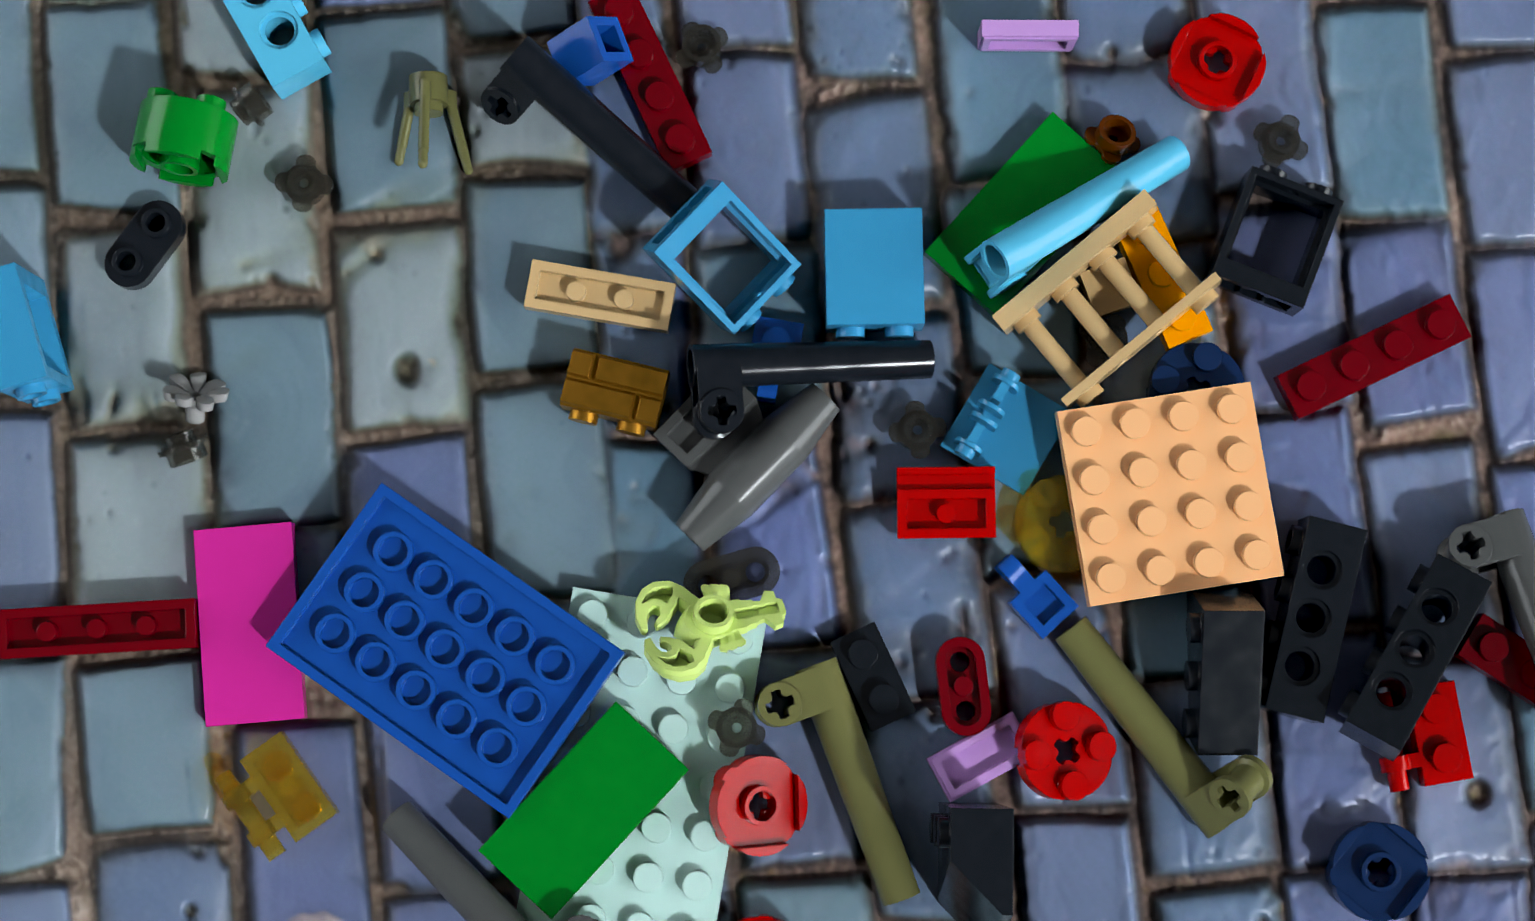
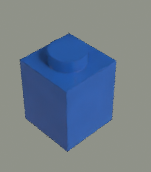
M586 16L547 41L551 56L584 86H595L634 61L617 17Z

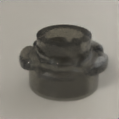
M250 81L240 89L234 86L232 92L235 99L229 102L233 111L247 126L252 122L264 126V119L274 112L268 101Z

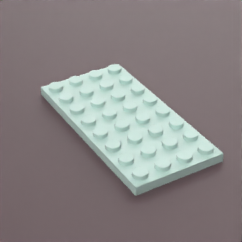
M573 587L569 613L626 652V654L540 776L539 784L615 702H618L675 755L689 771L552 919L520 890L517 911L527 921H566L572 916L577 915L590 916L598 921H717L729 846L721 843L715 835V829L712 826L709 815V799L712 787L714 786V775L717 770L722 766L730 765L734 760L743 757L745 754L766 623L759 624L757 628L741 634L746 640V644L742 647H737L733 651L729 650L727 653L720 652V646L714 647L709 656L705 671L695 680L676 682L663 678L652 669L644 655V640L651 638L660 651L667 652V650L660 648L659 639L660 637L674 638L675 626L682 614L679 610L665 628L657 632L654 628V623L658 616H650L647 623L648 633L644 636L640 633L635 623V601L637 597Z

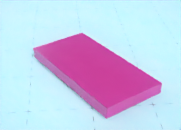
M282 522L193 530L205 726L214 727L308 718L305 674L266 647V644L300 598L295 523Z

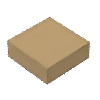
M1125 257L1117 259L1131 275ZM1091 268L1078 276L1086 300L1101 318L1131 307L1100 269L1095 272Z

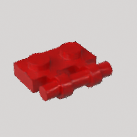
M1454 680L1438 682L1410 734L1413 752L1403 754V751H1401L1393 762L1385 757L1378 758L1381 773L1387 774L1390 792L1410 789L1406 770L1417 768L1420 786H1431L1474 778ZM1391 691L1376 693L1381 703L1394 707Z

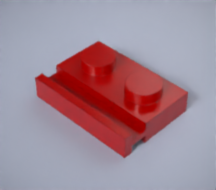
M995 466L896 468L897 539L996 538Z

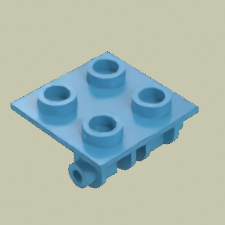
M989 363L940 446L974 467L995 466V479L1024 496L1058 439L1054 413L1068 409L1019 381L1021 377L1016 372L1005 367L1003 370H1000Z

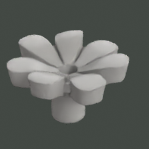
M205 372L190 374V380L179 373L171 374L169 376L170 386L163 387L164 399L168 402H176L177 406L185 408L186 422L201 424L205 421V412L212 411L215 403H222L227 400L229 389L226 388L224 381L213 379L206 382L207 373Z

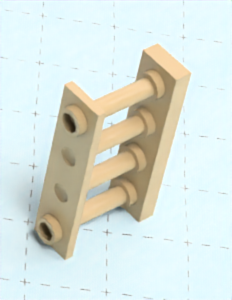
M1145 189L992 315V318L1006 335L1014 329L1018 334L1024 332L1072 389L1061 398L1068 409L1076 403L1080 408L1086 407L1104 392L1100 383L1187 311L1192 309L1197 315L1220 296L1214 290L1221 283V278L1218 274L1214 272L1201 282L1153 226L1156 220L1151 215L1157 211V203ZM1127 235L1132 240L1138 238L1186 294L1184 298L1164 314L1115 258L1118 252L1113 247ZM1090 266L1095 272L1100 269L1148 326L1126 345L1122 343L1077 289L1080 284L1075 278ZM1051 298L1056 303L1062 301L1110 358L1088 377H1086L1039 321L1042 315L1037 310Z

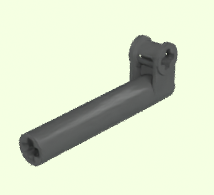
M1524 509L1507 510L1486 519L1463 524L1455 528L1449 537L1444 539L1437 547L1436 556L1440 554L1476 574L1498 570L1535 665V538ZM1457 546L1462 551L1469 550L1471 553V557L1467 552L1459 553V551L1457 550Z
M411 801L402 804L385 820L382 825L384 833L465 921H527ZM577 915L572 916L566 921L598 920L593 919L590 916Z

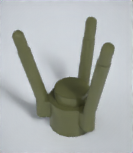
M418 71L409 75V91L404 92V110L396 145L395 165L401 166L404 163L413 116L415 115L419 117L418 166L422 169L427 167L430 118L441 117L443 109H447L463 171L466 175L472 174L473 168L457 109V91L448 89L446 74L437 71Z

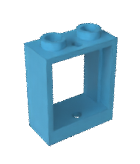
M708 179L642 248L722 330L734 335L739 330L741 332L746 331L759 319L762 314L760 307L772 295L777 297L785 292L795 280L793 273L802 265L723 181ZM721 210L771 260L725 309L675 260L683 249Z
M15 262L0 266V392L16 398L18 401H23L27 404L31 403L32 407H44L55 404L62 400L60 394L75 390L45 282Z

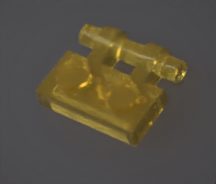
M280 731L239 760L250 776L243 783H239L230 769L213 780L224 795L221 801L229 812L233 810L236 812L249 831V834L246 835L247 839L254 849L260 847L269 862L286 851L276 836L283 828L288 830L295 842H299L340 813L284 731ZM259 791H261L276 813L268 820L264 819L250 799Z

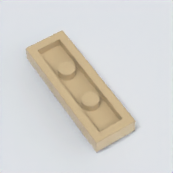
M532 259L524 308L531 311L668 334L676 293V283Z

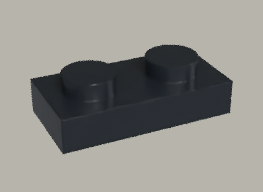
M875 622L830 642L831 648L871 732L916 712Z

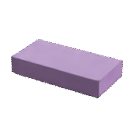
M982 20L977 33V50L1070 52L1073 50L1079 37V20Z
M1013 711L987 724L981 732L965 736L925 758L950 803L1020 765L1017 757L1018 748H1014L1015 735L1020 723Z

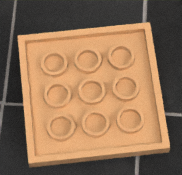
M1251 382L1076 408L1054 413L1087 607L1285 576Z

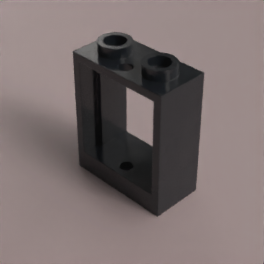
M1260 165L1259 168L1252 166L1242 177L1203 281L1216 272L1221 278L1218 288L1293 317L1305 306L1344 201L1333 197V192L1323 185L1311 182L1302 185L1286 179L1287 173L1279 168L1270 165ZM1253 193L1317 218L1292 283L1228 259Z

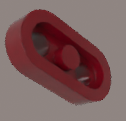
M954 637L945 641L938 648L935 655L934 663L940 713L943 723L950 731L958 735L970 736L981 732L991 718L986 661L982 648L974 640L967 637ZM956 652L963 653L968 660L966 669L961 672L955 671L950 665V658ZM963 701L969 702L974 709L973 716L966 721L961 720L956 714L957 705Z

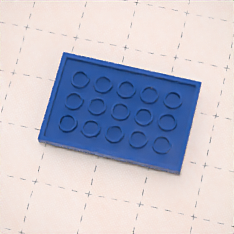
M382 482L266 644L267 648L508 819L526 798L626 654V652Z

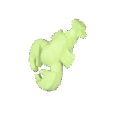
M655 581L642 588L635 601V623L640 633L645 636L648 633L647 623L650 616H658L654 623V628L657 632L665 628L678 610L682 613L675 626L674 638L660 637L659 639L660 648L667 650V652L660 651L652 639L648 638L644 640V655L652 669L663 678L676 682L692 681L705 671L709 656L714 647L720 646V652L727 653L729 650L733 651L737 647H742L746 644V640L741 634L757 628L762 623H766L775 631L783 628L786 609L782 599L776 598L774 591H764L760 601H752L751 599L730 600V589L727 584L701 585L703 597L699 599L677 583L672 581Z

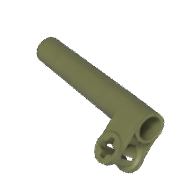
M1087 616L1077 621L1055 639L1206 838L1213 837L1234 821L1244 817L1251 810L1253 802L1264 796L1272 788L1273 777L1269 767L1261 759L1253 755H1241L1216 771L1211 772Z
M834 657L796 671L795 675L768 684L760 689L755 696L754 710L759 721L766 726L774 728L788 726L809 717L812 718L883 906L895 904L919 894L920 890L837 658ZM776 691L778 697L787 696L790 705L783 709L785 717L780 719L776 712L768 713L765 704L772 701L771 692Z

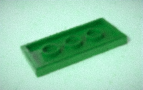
M1052 112L927 248L924 256L989 314L993 315L1022 290L1057 250L1042 258L1026 273L1027 276L1019 283L993 299H990L987 291L989 287L974 264L968 265L964 257L981 245L983 241L1115 166L1105 163L1101 158V154L1095 148L1086 143L1079 134Z
M615 702L478 851L552 919L689 769L618 702Z

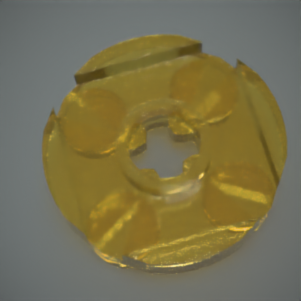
M1055 475L1038 481L1021 496L1013 514L1012 527L1016 542L1019 543L1020 549L1026 555L1025 557L1033 565L1051 573L1064 574L1079 570L1080 561L1074 531H1067L1064 538H1059L1056 536V528L1049 525L1050 517H1058L1061 511L1068 512L1069 520L1072 521L1065 475Z

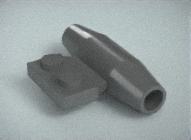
M808 385L765 418L762 416L756 397L743 387V420L730 434L718 440L706 439L695 430L692 422L690 396L653 434L655 439L689 471L708 476L676 522V526L702 551H705L758 510L807 459L840 411L837 405L816 385ZM715 405L708 411L709 416L717 417L718 425L728 418L727 413L719 412L718 405Z

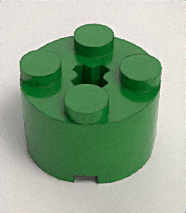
M151 87L148 89L147 97L140 103L129 161L135 168L144 173L147 165L160 169L158 178L171 183L195 187H211L216 177H219L222 184L228 181L239 123L232 114L225 110L226 101L220 97L200 94L196 99L178 96L175 92L166 88Z

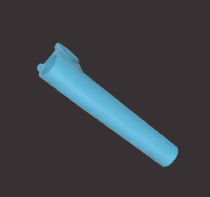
M1168 136L983 241L981 245L968 253L964 260L968 265L974 264L989 287L987 291L990 299H993L1027 276L1026 273L1042 258L1114 215L1142 190L1145 189L1149 193L1187 170L1190 166L1189 152L1180 139L1175 136Z

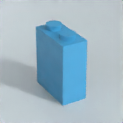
M922 208L824 209L825 333H836V339L861 340L865 338V332H884V338L891 340L913 338L914 331H922L925 324Z

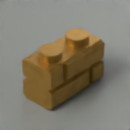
M574 348L560 398V406L563 410L570 411L568 419L597 426L598 418L617 422L616 431L636 437H644L646 430L654 432L658 430L670 382L669 370Z

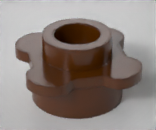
M1108 115L1100 121L1098 127H1088L1084 133L1086 143L1094 145L1095 149L1101 154L1102 160L1109 165H1117L1121 157L1128 153H1137L1141 146L1139 138L1136 137L1134 125L1127 118L1120 115Z

